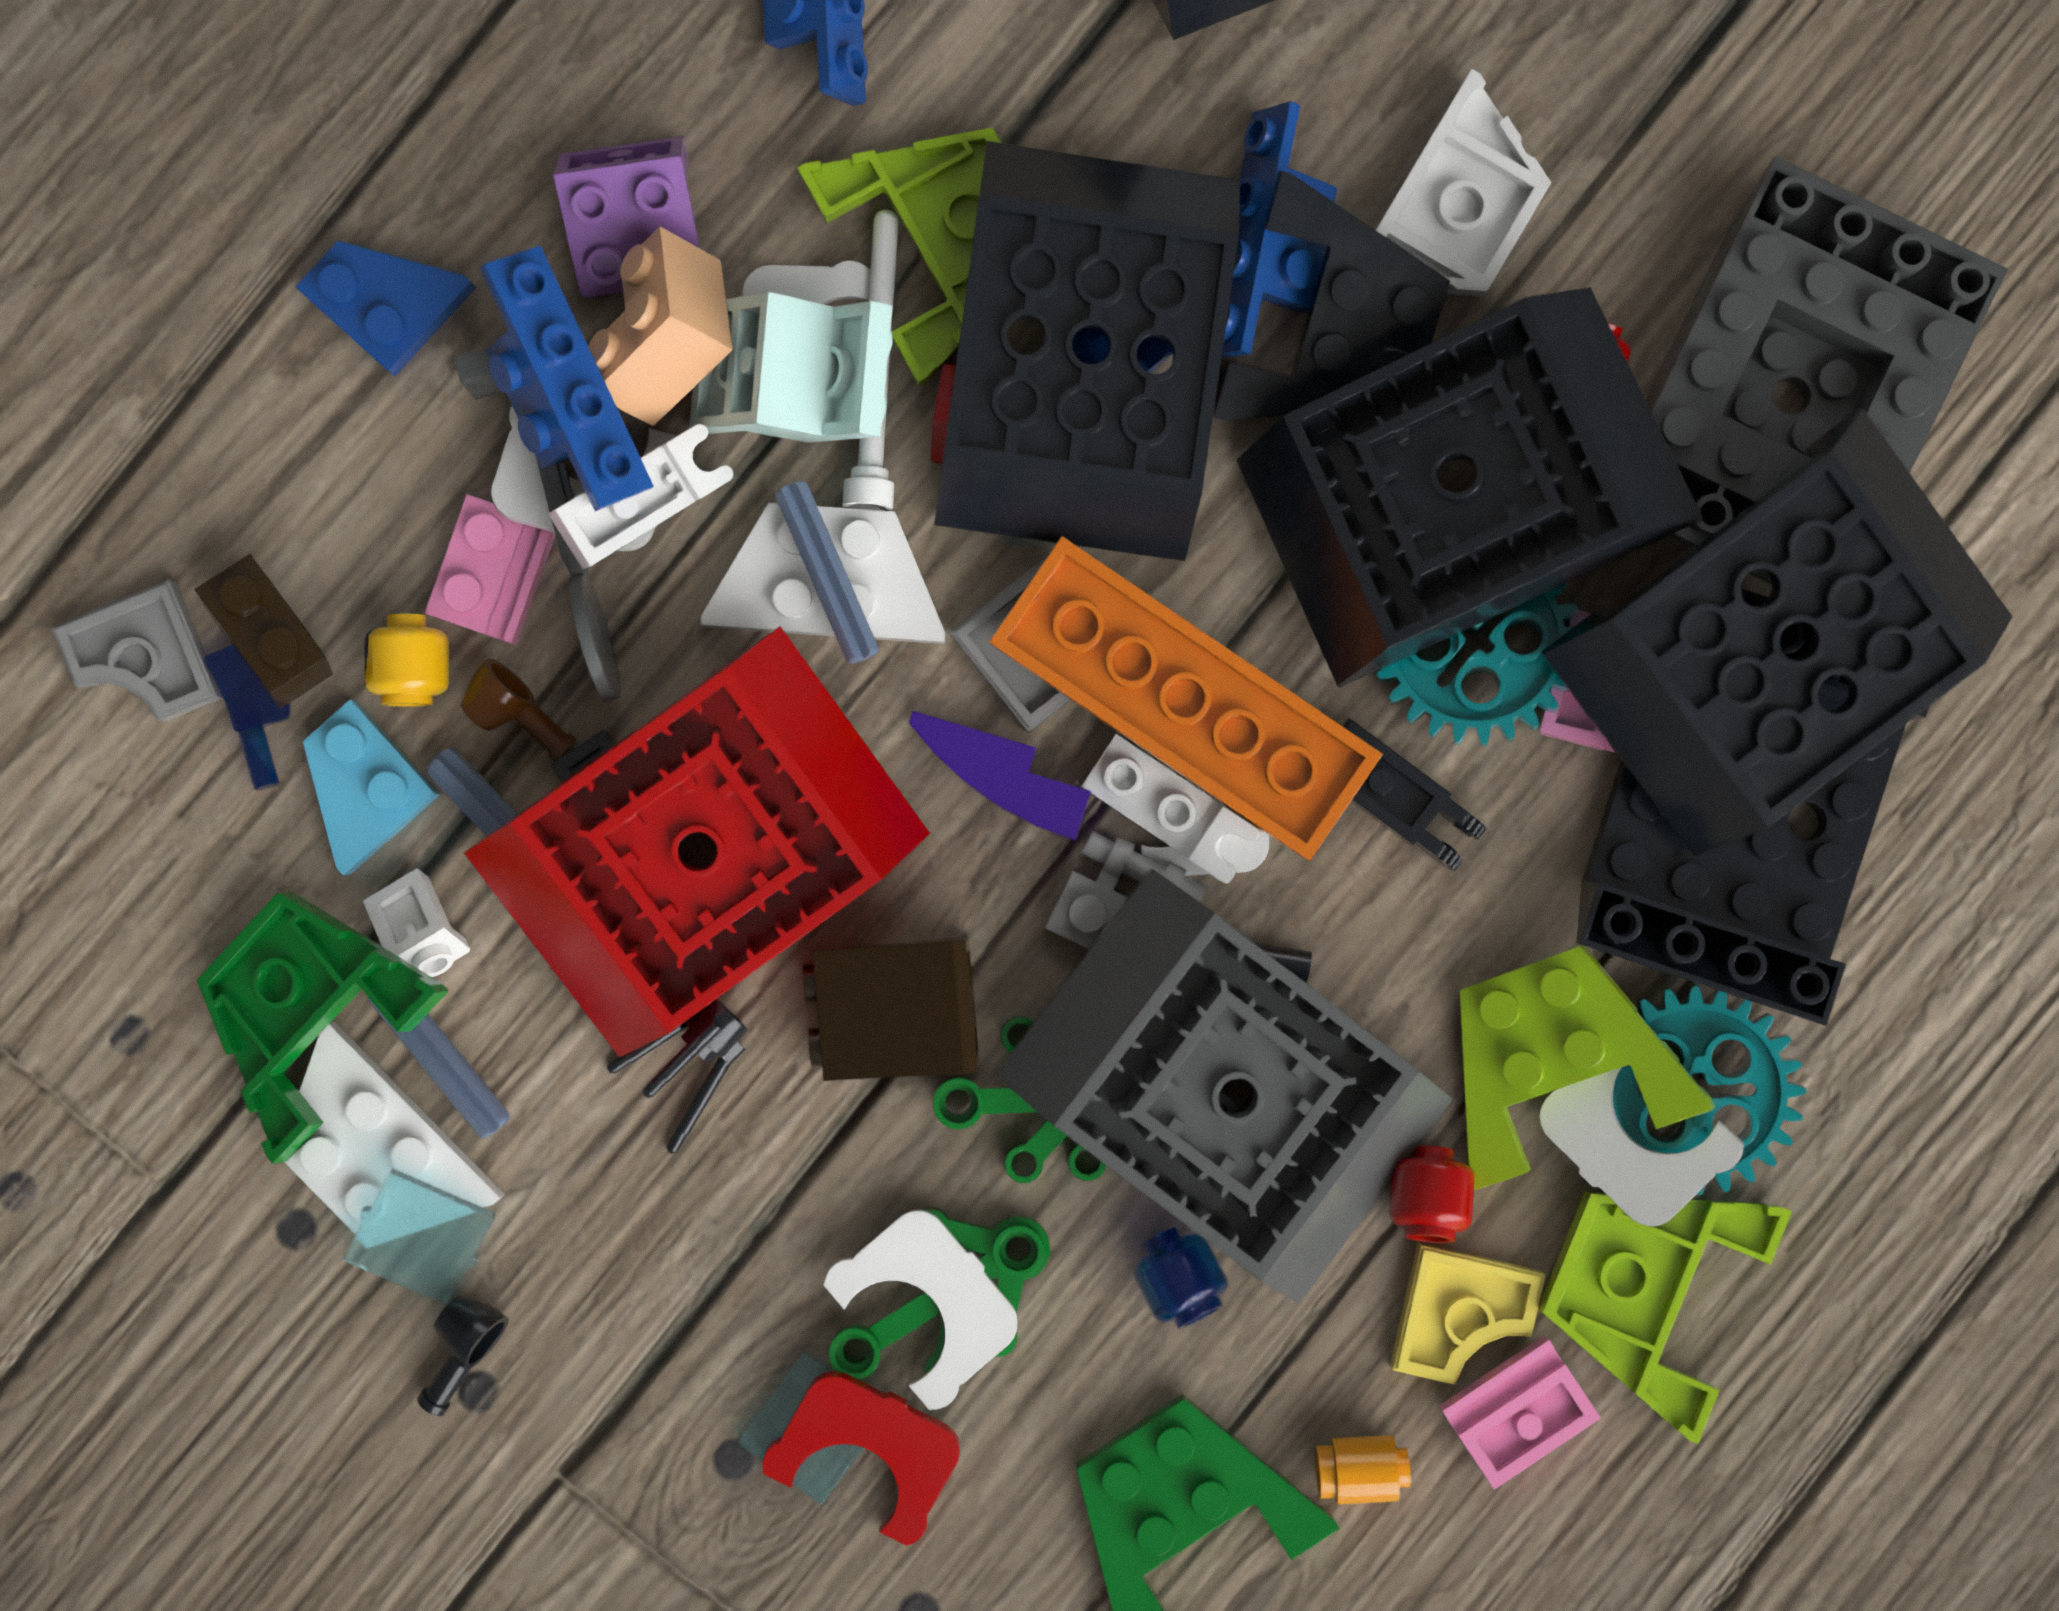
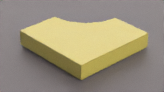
M1417 1242L1391 1357V1369L1455 1385L1465 1362L1484 1344L1505 1336L1532 1337L1546 1274L1537 1269Z

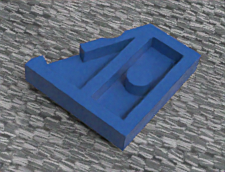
M337 241L296 286L304 296L393 376H396L476 289L472 282L464 275L342 241Z

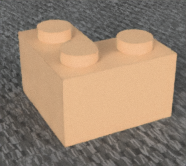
M661 226L641 245L633 246L626 254L620 269L625 311L607 329L598 331L588 345L616 407L652 426L666 415L733 350L721 260Z

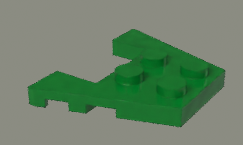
M277 892L196 980L225 1054H234L246 1084L241 1090V1094L248 1112H257L268 1139L261 1144L266 1157L272 1164L288 1161L324 1123L285 1075V1070L361 990H363L397 1033L412 1031L449 992L441 982L294 892Z
M1183 1394L1076 1463L1112 1611H1166L1144 1575L1252 1505L1257 1506L1291 1561L1340 1529L1331 1513L1321 1505L1318 1506L1298 1490L1294 1483L1279 1471L1272 1469L1251 1452L1242 1441Z

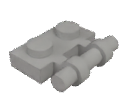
M1092 831L1081 854L1104 865L1096 881L1072 871L1045 928L1089 949L1128 898L1113 890L1121 874L1140 882L1150 868H1152L1198 902L1201 901L1207 886L1186 877V869L1170 861L1167 866H1164L1133 851L1135 844L1119 836L1116 841H1113Z

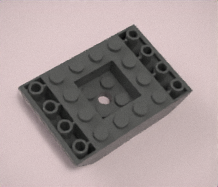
M1775 156L1726 232L1645 399L1703 517L1702 521L1671 536L1696 548L1807 463L1811 457L1805 449L1858 408L1865 410L1910 473L2008 268ZM1778 382H1790L1800 389L1803 396V405L1799 413L1788 414L1776 406L1773 392ZM1760 568L1749 572V574L1772 585V580L1764 569Z
M1152 868L1146 873L994 1073L998 1079L1056 1128L1260 1281L1297 1303H1300L1390 1184L1396 1164L1400 1160L1411 1156L1453 1100L1416 1067L1226 921ZM1237 1078L1249 1081L1253 1090V1097L1249 1106L1239 1113L1223 1111L1219 1104V1093L1224 1084Z

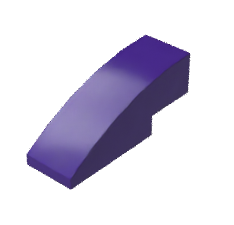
M912 711L909 721L911 727L931 751L968 786L999 808L1029 824L1076 841L1091 791L1029 773L1036 747Z

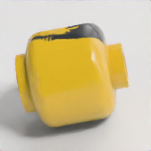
M386 615L387 626L370 630L364 639L365 688L370 693L379 695L381 697V705L432 706L433 696L443 693L449 685L448 636L439 629L426 627V615Z

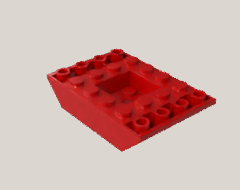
M779 626L467 849L464 854L616 1054L621 1057L670 1033L880 882L930 832L782 627ZM693 832H702L709 835L715 841L717 855L709 865L697 868L689 866L682 860L678 847L680 841L686 835Z

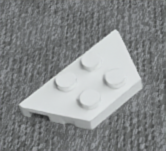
M1471 69L1376 231L1450 280L1446 295L1483 297L1545 195L1551 181L1536 158L1525 152L1521 143V135L1508 116L1502 118L1484 90L1485 80L1480 73Z
M778 503L767 504L701 615V625L703 627L772 632L781 626L785 633L835 636ZM817 506L874 638L877 640L945 644L946 634L896 513L894 511Z
M335 1021L331 1022L319 1034L299 1092L324 1123L285 1163L366 1246L493 1205L505 1195Z

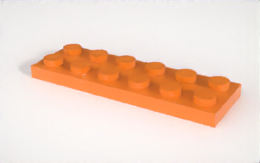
M1063 536L989 641L990 645L1307 862L1312 859L1383 755Z

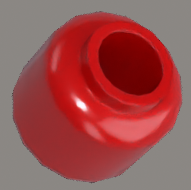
M1417 1146L1415 1157L1402 1159L1396 1164L1391 1176L1389 1214L1392 1222L1404 1229V1238L1421 1242L1452 1243L1455 1242L1456 1233L1467 1230L1471 1226L1473 1217L1474 1171L1466 1164L1453 1160V1149L1441 1146Z

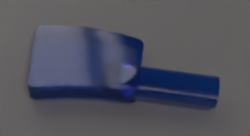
M232 645L205 656V663L216 680L227 705L233 728L239 734L254 790H263L279 785V778L264 727L288 720L291 716V702L279 710Z

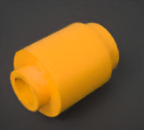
M1393 1435L1331 1438L1330 1445L1315 1446L1316 1482L1320 1499L1334 1498L1337 1505L1399 1501L1400 1488L1410 1487L1411 1473L1408 1450L1406 1447L1396 1448Z

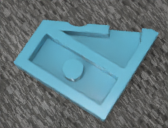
M350 699L303 741L336 869L343 876H350L441 795L356 700Z

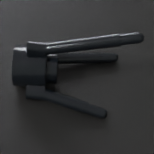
M718 999L711 1002L670 1033L621 1057H617L607 1065L608 1072L615 1074L689 1027L681 1036L686 1045L643 1088V1095L646 1098H652L696 1055H699L707 1063L716 1055L719 1056L667 1144V1151L671 1154L677 1153L730 1065L746 1050L739 1040L749 1030Z

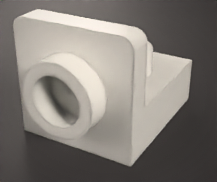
M418 868L363 900L382 947L431 977L442 974L452 966L455 960L470 951L466 938L450 926L429 877Z

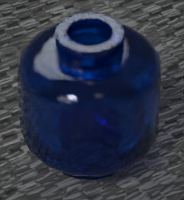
M1174 1227L1142 1244L1147 1255L1136 1264L1133 1276L1153 1317L1157 1321L1162 1323L1174 1321L1177 1328L1182 1329L1204 1319L1224 1306L1220 1296L1228 1288V1277L1206 1239L1199 1234H1188L1181 1237L1177 1228Z

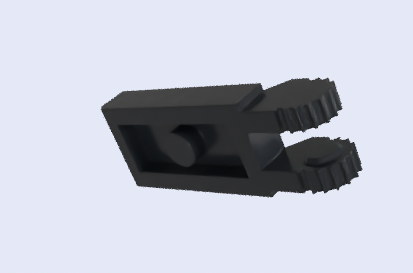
M1347 718L1341 726L1383 754L1351 802L1407 844H1416L1422 851L1441 865L1455 872L1463 859L1453 847L1444 841L1438 840L1426 831V828L1438 812L1452 823L1455 829L1467 837L1479 840L1487 827L1451 800L1449 797L1452 794L1355 721Z

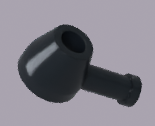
M457 1296L448 1303L437 1317L434 1329L449 1356L428 1388H424L417 1397V1402L422 1409L435 1416H443L450 1407V1399L469 1370L477 1365L493 1349L503 1335L509 1321L507 1316L491 1305L464 1296Z

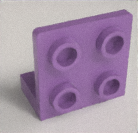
M684 136L562 153L559 155L553 176L581 296L588 298L623 292L620 269L626 254L633 246L641 245L659 226L700 248L686 178L689 158Z

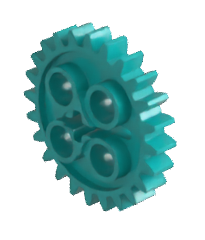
M1566 584L1516 606L1511 614L1504 618L1491 632L1487 645L1491 652L1486 655L1483 651H1475L1446 687H1440L1437 684V679L1463 653L1466 642L1463 634L1468 632L1473 636L1479 635L1492 618L1447 638L1450 649L1441 660L1435 662L1424 661L1414 653L1382 668L1377 672L1379 682L1397 680L1399 683L1389 696L1391 705L1409 699L1413 703L1406 717V721L1409 724L1416 722L1426 714L1431 718L1429 737L1434 738L1447 725L1453 727L1454 745L1460 746L1467 730H1476L1477 739L1481 747H1487L1490 729L1499 728L1501 734L1508 742L1514 740L1515 728L1513 722L1519 719L1531 730L1537 729L1539 723L1534 711L1537 706L1551 713H1555L1558 710L1559 705L1550 693L1551 688L1569 691L1541 654L1544 649L1573 628L1564 627V621L1576 614L1578 610L1577 604L1557 605L1556 599L1565 589ZM1519 624L1528 625L1539 634L1541 644L1533 653L1526 655L1517 654L1511 651L1505 643L1504 635L1506 631ZM1476 672L1487 673L1497 682L1499 691L1496 697L1489 702L1474 703L1463 694L1461 684L1464 679Z
M1690 984L1686 1002L1679 1003L1676 995L1668 987L1663 989V1007L1655 1009L1643 997L1638 999L1642 1018L1660 1040L1665 1039L1675 1042L1680 1052L1679 1062L1691 1077L1692 1073L1699 1072L1701 1079L1710 1085L1751 1083L1755 1086V1092L1752 1095L1708 1093L1715 1105L1712 1111L1682 1120L1675 1133L1667 1137H1657L1647 1131L1646 1119L1649 1111L1643 1095L1637 1091L1639 1085L1630 1065H1626L1619 1071L1613 1089V1106L1620 1125L1634 1141L1648 1149L1662 1153H1678L1698 1146L1709 1137L1714 1130L1712 1124L1714 1115L1720 1108L1731 1104L1741 1106L1747 1117L1745 1128L1737 1135L1745 1144L1742 1156L1733 1168L1722 1173H1716L1714 1178L1724 1192L1730 1191V1172L1738 1170L1750 1183L1754 1182L1755 1174L1750 1162L1758 1158L1774 1167L1777 1162L1774 1155L1768 1149L1771 1142L1775 1141L1790 1146L1794 1142L1787 1133L1780 1129L1783 1120L1802 1121L1803 1119L1802 1114L1787 1106L1788 1098L1806 1094V1088L1793 1082H1787L1786 1075L1801 1068L1802 1063L1798 1059L1781 1058L1779 1055L1792 1041L1791 1038L1786 1034L1768 1038L1766 1032L1771 1027L1774 1017L1771 1014L1765 1013L1750 1021L1748 1016L1751 1011V1001L1741 999L1730 1010L1726 1008L1727 993L1715 990L1710 1002L1706 1003L1703 1002L1701 991L1696 984ZM1730 1039L1739 1041L1744 1047L1746 1054L1744 1064L1734 1073H1718L1712 1065L1711 1057L1713 1050L1722 1041ZM1705 1186L1696 1195H1702Z

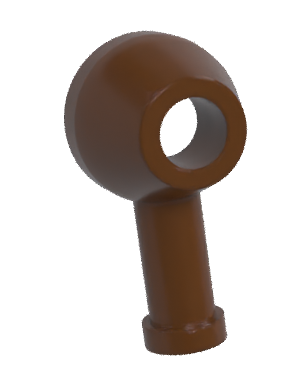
M488 658L477 668L461 702L462 710L476 725L484 730L491 731L515 720L550 753L548 756L554 762L577 740L571 733L567 735L534 704L535 699L530 689L508 667L497 660Z

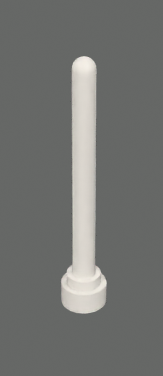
M885 209L879 211L873 220L868 301L892 306L890 326L892 332L898 217L893 211ZM890 353L887 359L884 392L886 396V401L888 396ZM886 413L882 420L880 437L859 438L858 466L852 467L851 477L844 479L842 502L844 508L880 511L893 510L895 484L889 481V470L883 468Z

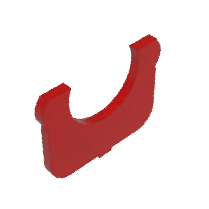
M839 1371L825 1372L817 1376L808 1386L786 1425L782 1437L773 1440L767 1446L762 1462V1474L792 1488L797 1470L816 1451L828 1446L841 1444L855 1445L868 1449L882 1458L890 1467L898 1487L896 1506L888 1519L880 1525L879 1532L908 1547L924 1535L927 1528L928 1513L958 1463L960 1442L957 1434L947 1424L908 1405L907 1399L891 1391L884 1393Z

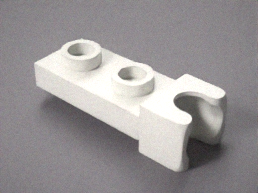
M696 424L641 457L654 485L650 490L596 512L586 492H583L548 513L583 570L733 478V471L729 466H721L711 472L700 470L694 464L692 458L693 450L698 443L707 438L708 429L706 426Z
M1118 733L1115 734L1081 786L1086 790H1090V793L1226 884L1233 879L1236 872L1234 866L1220 854L1219 844L1221 839L1227 834H1235L1246 841L1252 842L1259 839L1263 834L1261 829Z

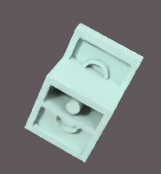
M772 292L726 299L733 350L692 389L689 428L696 424H702L707 427L708 434L748 431L807 443L881 436L882 420L887 407L884 393L887 359L893 340L890 329L891 305L866 301L833 307Z

